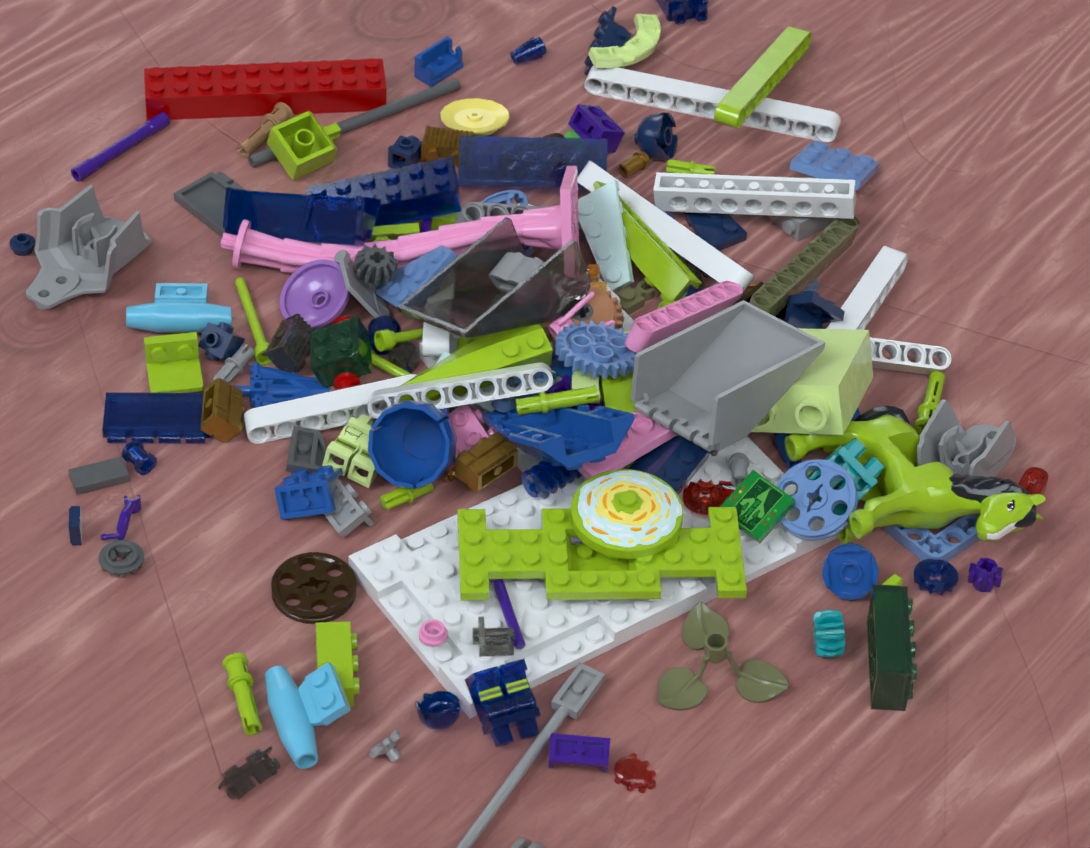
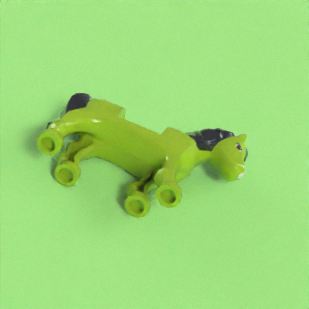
M895 406L874 407L859 415L854 421H850L843 435L791 434L786 436L784 441L788 457L792 461L803 459L809 451L821 448L824 452H832L840 445L845 446L856 438L866 447V450L857 458L859 463L864 466L874 456L884 466V469L876 478L878 481L876 485L885 496L866 500L863 509L858 508L856 511L850 512V523L837 534L842 544H847L856 540V538H863L869 535L875 527L901 526L904 528L939 529L947 526L958 517L980 514L975 526L980 541L995 542L1005 535L1022 531L1032 526L1035 521L1043 519L1041 515L1036 513V507L1043 503L1046 498L1041 494H1030L1025 488L1010 479L991 476H962L958 473L954 474L946 464L940 462H932L914 467L918 462L917 446L920 436L910 425L905 412Z

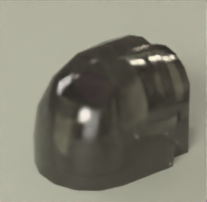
M402 342L390 350L388 361L412 373L420 364V352L413 343Z

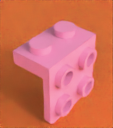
M469 404L461 405L449 413L457 436L455 459L463 450L468 451L475 447L481 438H488L496 433L492 428L489 429L482 419L481 414L484 412L479 407L475 410ZM455 462L449 466L448 472H455Z

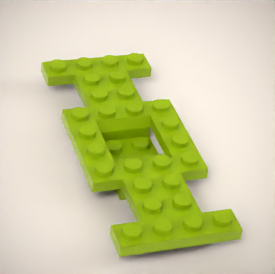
M708 507L709 528H681L677 538L669 547L657 554L637 559L615 558L601 554L586 544H571L570 536H577L571 524V508H541L542 529H486V509H458L460 601H489V579H544L546 600L661 599L660 578L715 577L717 598H746L747 588L736 507Z

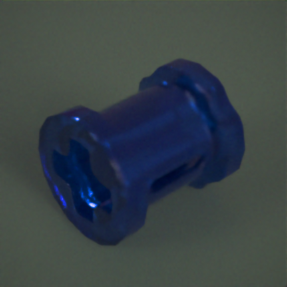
M133 440L126 444L121 453L122 458L126 462H131L134 465L135 471L140 475L150 473L157 463V458L148 453L139 440Z

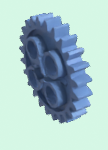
M590 320L589 324L580 321L579 326L574 323L570 324V328L564 326L563 331L558 332L555 342V354L559 355V361H565V367L573 366L572 371L581 370L583 376L588 373L592 374L593 378L601 375L605 380L607 375L617 379L618 374L626 377L627 372L633 373L636 352H633L625 345L629 333L624 334V328L616 330L614 329V324L607 327L602 321L599 325Z

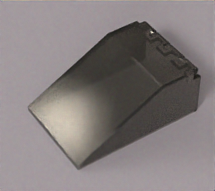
M505 217L397 306L400 313L469 339L557 320L588 295L587 292L590 290L592 280L578 243L570 240L509 293L498 289L488 275L506 252H519L526 257L512 220Z

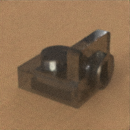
M478 617V627L472 628L473 645H478L479 657L514 656V627L485 628L484 617Z

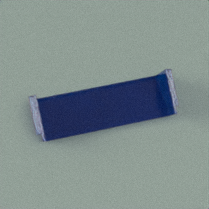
M226 187L223 228H225V233L237 236L241 223L245 219L251 221L250 229L283 240L288 238L303 242L364 246L365 240L371 238L381 200L363 196L350 198L248 191Z

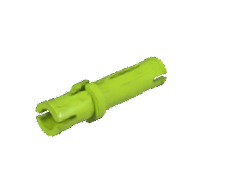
M593 385L591 387L550 394L540 392L538 396L517 398L515 402L517 404L518 416L536 412L546 414L548 410L598 403L599 398L597 397V387Z

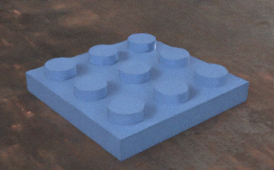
M814 141L791 160L789 169L819 179L855 180V188L859 190L878 171L880 162L874 161L868 155L857 156L851 154L848 149H834L828 147V144L825 142Z

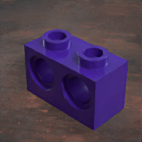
M578 104L568 123L593 151L615 153L625 134L599 106Z

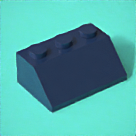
M677 435L636 459L628 470L652 474L669 484L679 495L707 461L711 452L694 444L693 441Z

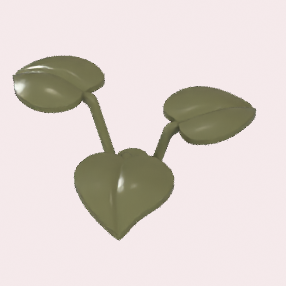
M699 601L689 612L682 629L683 641L690 649H704V656L702 657L699 671L695 676L686 667H674L666 671L659 681L657 701L662 706L673 710H688L700 705L706 698L708 691L707 686L699 680L704 673L707 663L718 664L725 659H728L734 673L740 677L737 681V690L747 701L753 703L767 702L785 692L789 684L778 669L762 660H748L744 663L743 670L740 671L732 657V652L728 651L730 630L727 622L719 614L708 608L702 601Z

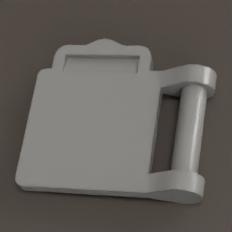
M340 250L334 256V261L341 267L347 290L377 321L379 320L382 324H385L390 319L389 314L391 313L386 306V302L375 295L376 288L373 284L369 283L365 286L364 280H357V273L354 272V262L350 259V254L346 250Z

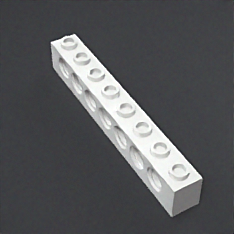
M656 172L653 190L655 206L661 211L854 219L856 203L855 180Z

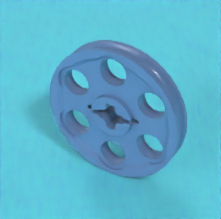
M822 459L807 460L790 468L779 480L777 487L782 491L791 484H795L799 488L798 492L791 496L796 504L790 509L798 510L800 512L799 518L795 521H788L784 516L780 521L789 533L798 538L813 541L830 538L841 532L850 523V512L857 509L858 495L854 482L849 473L834 462ZM819 469L821 476L817 480L807 479V474L810 470ZM842 478L846 481L845 486L840 490L831 488V484L835 479ZM819 495L821 501H816L812 504L810 498H816ZM842 503L848 506L847 511L843 515H835L833 513V508L837 504ZM816 519H821L825 522L824 527L819 531L810 529L811 522Z

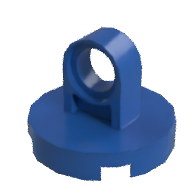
M847 543L835 547L828 553L823 563L822 576L826 587L837 594L839 598L854 600L867 595V592L876 585L879 569L876 558L869 549L860 544Z

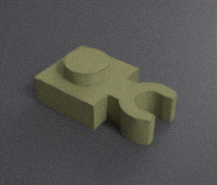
M645 280L638 282L634 289L628 285L615 292L621 299L620 305L628 315L644 307L645 301L651 300L655 296L654 287L646 290L647 282Z

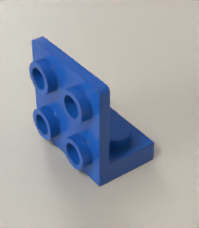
M332 465L317 468L316 472L309 473L307 469H300L291 472V476L283 478V482L274 488L281 520L334 512L336 508L330 483L343 474L342 468L333 469Z

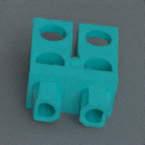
M855 438L845 446L840 445L825 460L840 465L849 473L856 487L859 501L878 482L876 478L884 469V466L874 456L862 466L857 458L866 450V447ZM814 469L807 475V479L817 480L821 476V471ZM842 478L835 479L831 484V488L840 490L845 486L846 481ZM842 503L837 504L833 508V513L835 515H843L847 511L848 506Z

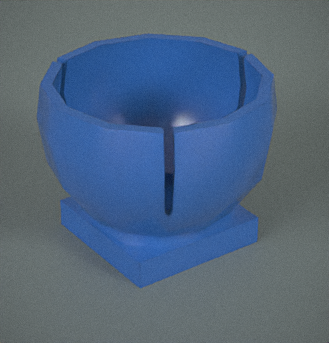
M405 400L385 408L369 431L368 453L376 472L393 485L413 489L422 488L440 480L449 466L456 461L457 436L449 417L448 408L438 409L430 403Z

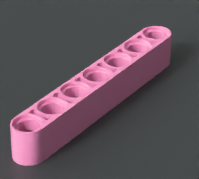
M723 281L640 316L634 320L625 345L633 352L638 353L733 306L741 298L743 289L735 282Z

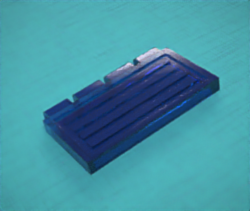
M106 392L102 428L103 438H107V443H127V438H132V443H154V438H159V444H181V438H186V444H205L206 438H211V436L201 431L204 393Z

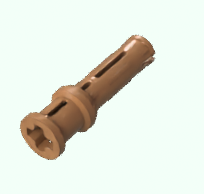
M283 102L277 103L270 114L263 116L262 123L244 141L237 145V153L243 158H248L269 137L272 127L293 118L291 108Z

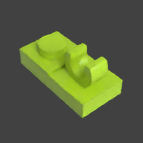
M419 223L369 227L367 233L368 242L398 239V236L420 233Z

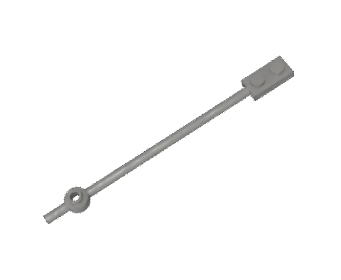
M582 663L577 665L551 701V708L556 710V712L456 848H471L549 742L551 733L557 731L567 716L575 720L578 719L604 683V673Z

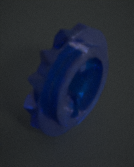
M941 559L923 560L916 565L913 573L914 583L919 584L920 590L927 589L930 595L933 592H938L942 596L945 591L952 592L958 582L956 569L950 563ZM931 576L934 577V578L937 577V576H939V577H940V580H938V579L930 580V578H931Z

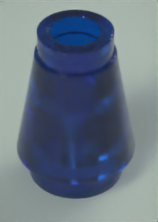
M531 37L514 51L510 52L514 64L518 65L543 58L547 50L540 37Z

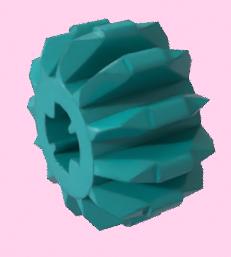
M832 609L816 612L812 617L815 653L818 657L826 658L841 656L845 651V632L842 614L839 610Z

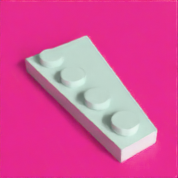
M616 180L578 199L579 222L603 280L613 292L634 282L630 253L627 250L625 239L627 237L626 227L623 226L622 202H620L618 194L620 190L619 183Z

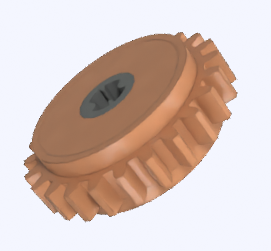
M579 283L578 286L574 287L572 284H569V288L565 290L559 288L558 295L552 293L551 300H546L545 308L541 309L542 316H540L541 326L549 342L553 341V348L555 349L556 340L550 334L548 325L561 317L577 300L581 301L591 291L595 295L570 318L573 323L579 326L580 321L589 324L590 320L598 325L601 321L615 320L614 329L623 328L622 306L618 305L617 297L611 298L610 291L604 293L601 286L594 288L591 283L588 286H583L582 283Z

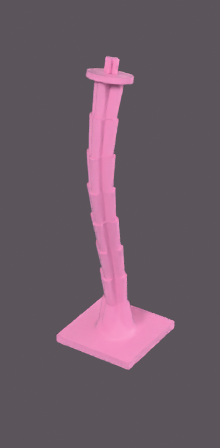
M577 166L566 167L560 187L559 205L524 210L523 214L481 217V220L439 226V230L398 236V239L364 242L359 245L328 243L317 245L288 238L283 240L250 229L251 221L244 219L237 236L223 233L221 247L234 250L232 257L233 269L239 270L243 262L281 269V272L294 273L301 266L315 260L334 261V256L340 250H346L350 254V259L354 262L356 254L365 245L370 248L374 244L378 248L386 246L387 252H394V258L397 259L398 263L397 269L441 245L452 250L460 257L486 249L488 252L524 243L525 246L562 251L563 289L565 290L569 288V284H572L573 287L575 286L580 266Z

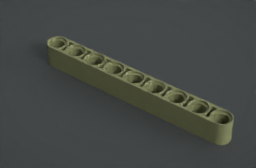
M855 216L854 219L836 218L752 295L749 303L776 316L787 306L789 295L800 294L852 245L861 224L859 219Z

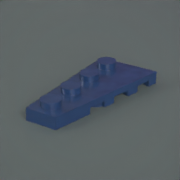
M684 212L689 227L692 226L695 234L718 251L747 239V232L729 214Z

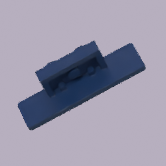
M612 6L608 12L603 11L597 21L600 24L593 34L595 39L589 46V50L592 47L618 46L620 48L625 46V43L630 40L632 33L613 21L617 11L616 7ZM589 55L584 62L586 65L584 74L587 76L593 66Z

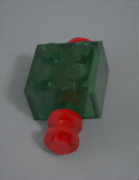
M358 316L339 317L332 325L310 332L311 370L325 388L334 386L336 390L359 386V377L372 373L371 336Z

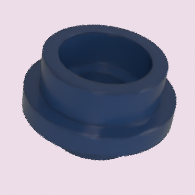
M19 233L13 236L9 242L11 250L18 256L31 254L35 247L34 237L26 233Z

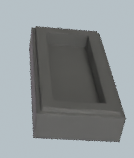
M122 457L68 469L76 495L130 481Z

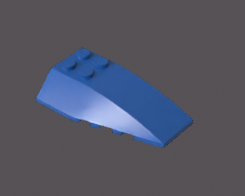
M578 405L577 409L565 407L548 410L546 414L536 412L518 416L517 408L507 412L493 410L481 414L482 419L494 431L498 432L521 451L539 460L552 463V466L566 467V470L579 469L586 462H602L606 460V456L615 454L635 420L633 413L603 406H597L595 410L590 411L589 405Z

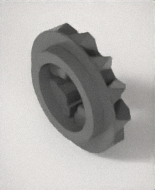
M118 540L104 546L99 553V564L103 571H109L111 577L115 574H120L122 577L126 573L135 574L137 568H142L144 552L138 544L132 541ZM117 557H120L121 559H126L127 562H122L121 560L117 561Z

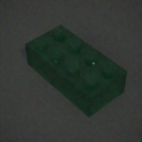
M873 584L866 621L871 709L906 711L907 701L913 699L914 686L911 681H916L917 664L912 663V659H915L916 642L911 641V637L914 635V620L909 619V615H912L913 599L908 598L907 586Z

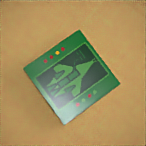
M752 470L720 507H736L739 529L761 544L796 502L794 498Z

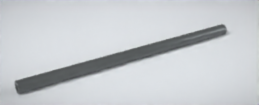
M457 78L340 121L337 123L341 129L340 134L459 90L461 88L460 82ZM270 148L248 156L251 167L277 159Z

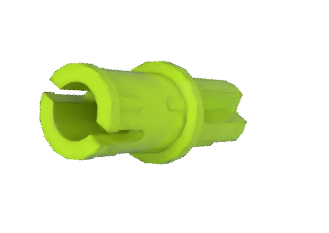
M670 159L666 166V173L714 175L715 166L697 164L693 160L690 163Z
M433 484L415 489L400 486V488L380 497L381 505L384 509L390 510L406 502L411 504L414 499L433 492Z

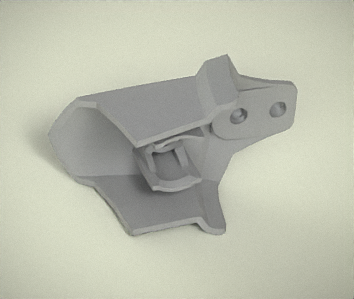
M91 185L59 209H41L37 213V237L34 249L41 269L33 283L26 290V298L33 301L38 309L48 310L82 294L105 293L111 286L113 274L152 243L151 238L142 228L140 212L136 211L127 222L103 216L94 187Z

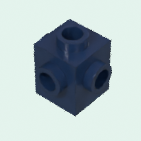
M221 321L219 325L208 322L207 327L201 332L198 346L206 350L205 355L216 361H219L220 358L226 360L237 352L244 343L245 338L234 333V327Z

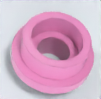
M427 620L419 629V639L427 646H440L447 640L448 631L439 620Z

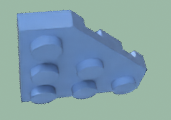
M441 245L397 269L393 281H389L386 286L379 283L375 294L410 317L457 261L459 256Z

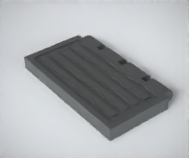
M211 172L174 193L175 202L221 238L223 233L237 236L244 219L251 221L250 229L264 234L274 230L276 224L280 221V216L266 207L256 197L250 195L239 184L234 183L223 172L217 174Z

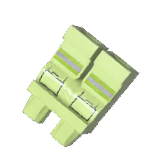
M364 414L360 415L357 419L351 417L348 425L343 428L337 439L332 441L327 447L322 466L332 465L333 469L342 468L343 476L349 470L347 478L367 488L370 487L378 474L368 453L369 431L373 425L372 419ZM339 457L344 459V464H336L333 458ZM364 469L368 471V477L360 476L357 470Z

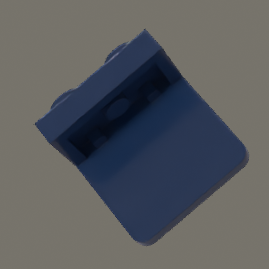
M805 291L803 294L789 295L784 322L801 329H822L823 323L843 321L845 311L835 306L834 302L820 297L818 292Z

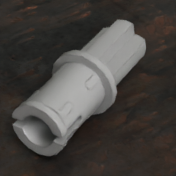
M242 344L231 358L229 357L225 360V365L214 376L213 381L221 378L230 383L236 375H241L243 367L255 356L254 349L250 346L245 351L248 344Z

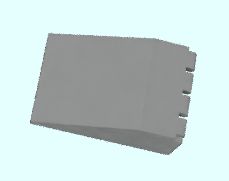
M743 300L636 353L631 401L636 402L634 409L639 413L652 418L655 422L670 430L673 429V432L689 441H693L694 444L709 452L714 449L719 452L745 438L825 349V342Z

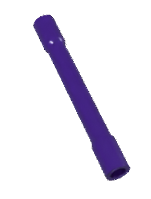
M164 112L159 113L148 120L143 126L102 152L71 169L72 177L80 182L94 173L99 167L143 139L165 128L170 124L168 115Z

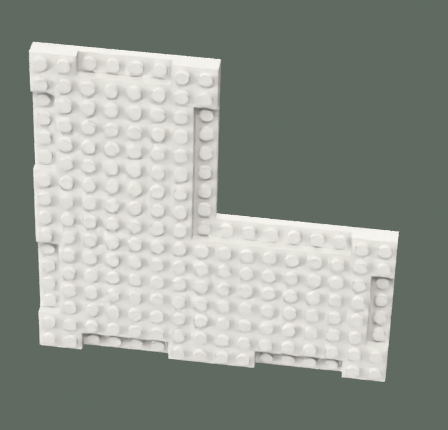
M592 270L577 276L575 286H578L579 283H582L583 286H588L591 283L594 288L601 286L604 293L607 291L611 292V298L617 297L618 305H620L621 299ZM563 282L550 287L549 295L544 297L545 300H551L552 293L558 295L559 288H563ZM520 307L514 311L518 312L521 318L525 308L530 307ZM622 309L624 331H628L631 329L634 320ZM485 323L470 329L464 324L451 329L450 354L457 351V341L461 336L473 333L480 336L484 335ZM553 341L549 342L553 351H555L556 349L553 348ZM422 342L419 343V358L430 368L436 364L440 357H423ZM558 376L556 380L553 379L551 386L561 381L562 377ZM469 404V405H471L475 410L479 407V406H477V405H475V404ZM748 436L719 451L716 456H711L710 453L707 461L678 495L683 506L681 528H709L708 507H720L728 498L718 496L717 494L719 481L731 482V469L728 466V460L732 454L738 452L745 454L750 461L747 468L748 475L754 470L775 486H777L784 473ZM518 449L517 467L530 481L469 509H486V529H542L541 508H571L572 498L576 490L586 481V477L578 469L566 470V467L552 466V463L539 460ZM791 484L785 488L784 492L789 496H793L798 492L799 488L795 484ZM810 498L812 504L819 501L817 498ZM796 509L790 510L786 514L785 519L795 521L799 518L800 512ZM457 514L406 538L400 539L396 534L348 556L349 566L355 574L356 581L469 718L487 711L488 706L489 708L495 707L494 705L497 706L501 702L503 703L576 667L579 663H584L692 610L699 601L706 603L717 598L715 577L660 578L661 599L546 600L544 579H503L526 643L523 649L518 650L514 647L491 579H489V601H460ZM816 519L811 522L810 529L819 531L824 527L825 522L821 519ZM779 522L759 544L739 529L746 583L837 539V534L823 540H805L789 533ZM570 536L571 544H585L578 536ZM435 619L444 624L448 631L445 643L440 646L430 647L420 641L419 629L427 620ZM527 678L529 688L508 693L506 684ZM500 687L501 696L481 701L478 692Z

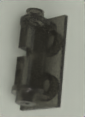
M269 747L263 752L257 749L245 759L247 763L241 767L233 765L222 774L223 780L218 789L220 790L227 786L226 793L231 800L235 798L240 799L256 787L251 779L252 776H254L259 784H262L276 775L280 764L275 758L270 759L268 756L273 748Z

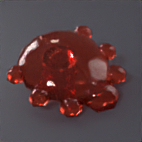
M631 753L629 756L622 757L616 762L614 767L616 777L614 781L616 784L622 783L626 785L629 792L633 791L634 788H638L640 793H645L646 788L652 790L656 787V781L653 779L656 776V772L648 770L649 761H641L637 759L636 753Z

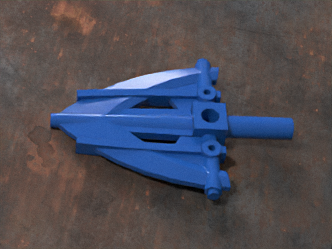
M254 362L252 366H249V372L253 374L250 375V386L233 385L243 391V396H250L251 406H254V408L330 392V388H325L318 383V378L304 377L281 369L263 367L258 362Z

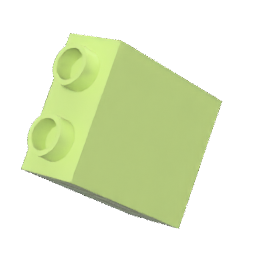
M798 328L825 342V349L751 432L843 435L873 379L869 330Z

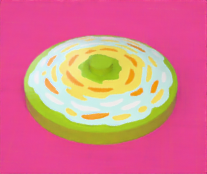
M618 469L597 474L581 484L572 498L570 518L577 536L591 549L615 558L637 559L657 554L674 542L681 531L683 506L675 490L662 479L642 471Z

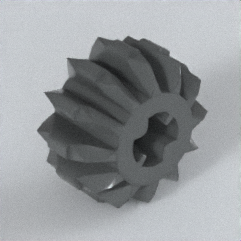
M374 244L370 248L365 245L356 254L353 269L357 273V280H364L365 286L371 283L376 288L379 283L386 286L389 281H393L398 263L397 259L394 258V252H387L386 246L378 248Z

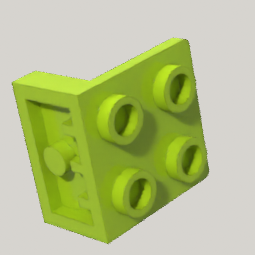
M197 332L144 337L145 360L151 396L204 390Z

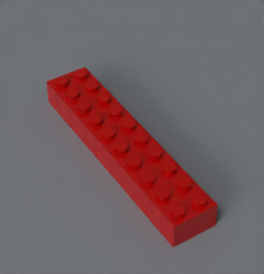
M383 58L144 68L147 121L161 112L166 113L170 120L264 116L270 114L274 110V106L279 102L287 104L291 108L293 115L303 114L307 111L313 114L366 112L386 105L387 88Z

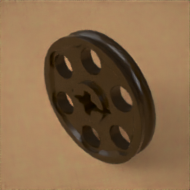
M321 552L299 554L284 561L274 572L271 581L272 599L277 609L292 620L309 624L329 622L342 616L353 605L356 598L355 574L346 562L336 556ZM305 564L315 566L314 569L309 571L303 570L300 567ZM331 570H339L342 572L341 575L335 577L330 576L327 573ZM285 578H290L294 580V583L290 585H283L280 583V581ZM344 590L348 595L337 597L334 595V592ZM289 599H297L300 601V603L295 606H290L285 602ZM316 605H324L327 607V609L322 612H317L312 608Z

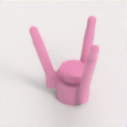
M593 291L581 301L577 300L561 317L548 325V330L555 340L558 332L563 331L564 326L570 328V324L573 323L570 318L595 295ZM615 320L604 322V324L608 327L611 324H615Z

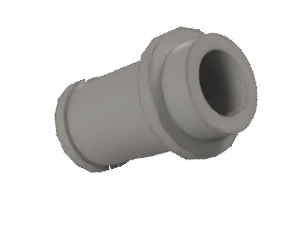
M740 452L732 454L728 460V466L731 469V484L734 487H738L748 476L747 468L750 461L745 454Z

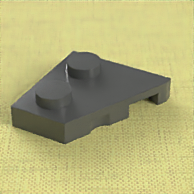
M293 425L286 466L287 472L307 469L309 473L316 472L317 468L322 467L327 446L324 444V438L320 430Z

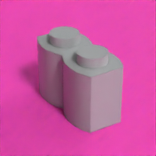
M506 252L488 276L498 289L507 293H515L524 298H532L550 274L546 270V264L541 259L525 257L519 252Z

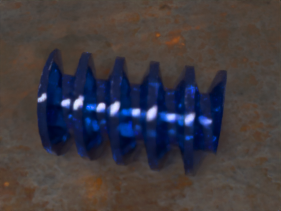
M541 461L538 465L531 467L530 470L524 471L521 475L524 489L531 497L537 498L539 495L541 498L546 499L550 493H556L558 488H564L566 483H572L575 478H580L582 474L578 469L566 470V467L552 466V463Z

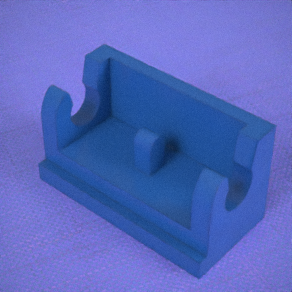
M446 36L416 55L414 77L430 87L435 86L464 67L461 47L457 46L454 52L452 49V39Z

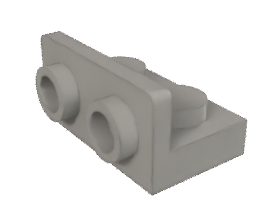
M338 478L332 481L330 484L336 510L324 515L339 535L344 538L363 521L370 527L374 525V522L369 517L372 511L363 500L359 503L356 501L355 498L359 495L349 483L344 486Z

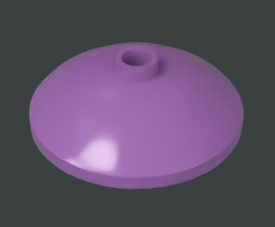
M315 260L301 266L288 278L280 295V310L289 324L301 330H314L329 324L340 315L350 297L340 265L331 260Z

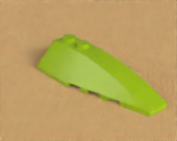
M530 319L478 337L400 386L533 363H545L550 366L553 349L543 328ZM483 381L480 384V388L493 385L491 381ZM463 385L453 388V393L457 396L468 392L467 388ZM429 390L426 396L429 400L436 401L441 397V394L437 390ZM404 394L399 400L400 402L405 400L414 401V398L409 394Z

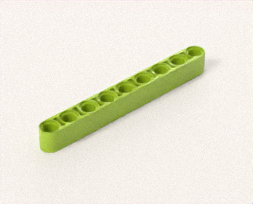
M788 26L719 102L715 110L714 122L737 129L740 128L805 54L810 46L812 33Z

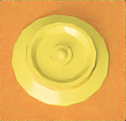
M480 98L454 101L446 105L440 112L441 121L447 127L454 130L458 129L459 131L463 130L464 132L466 130L468 132L472 131L474 132V137L491 135L504 127L509 121V112L503 105L492 100Z

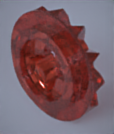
M700 478L697 483L690 482L688 487L684 488L683 502L692 512L708 515V507H720L727 500V492L722 490L721 484L714 485L712 479L709 482H703ZM700 493H702L703 495L710 494V497H700Z

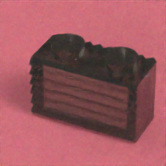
M298 313L280 322L279 328L276 329L277 331L271 339L272 341L264 352L279 370L289 373H298L306 365L304 359L315 348L313 342L317 337V332H314L311 325H308L307 321H304V318L300 317L301 314Z

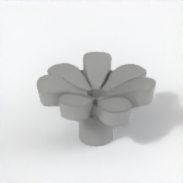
M395 729L390 737L376 744L368 755L373 759L377 755L386 754L392 763L397 760L401 754L394 746L397 739L401 737L399 730Z

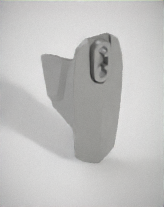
M942 399L920 434V441L917 446L918 466L940 462L946 464L954 474L995 477L1012 456L1017 440L1013 433L1011 421L1005 420L1000 428L990 424L974 425L965 431L960 425L950 403Z

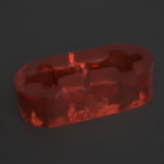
M1039 467L1028 468L1018 485L1025 488L1030 494L1043 495L1048 482V473Z

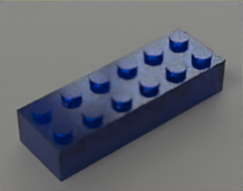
M459 135L458 185L561 187L567 166H577V177L589 160L607 172V139ZM578 183V188H585Z
M452 157L306 187L308 221L315 242L368 231L369 227L398 225L457 213L462 210L459 181Z

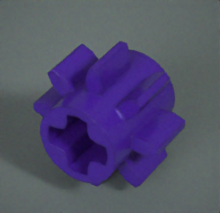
M980 558L977 564H970L968 583H973L977 591L991 592L994 586L1000 587L1003 568L998 567L995 560Z

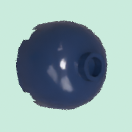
M669 112L650 114L639 124L634 140L640 151L645 152L649 159L666 161L675 156L678 137L673 135L672 127H676L673 116Z

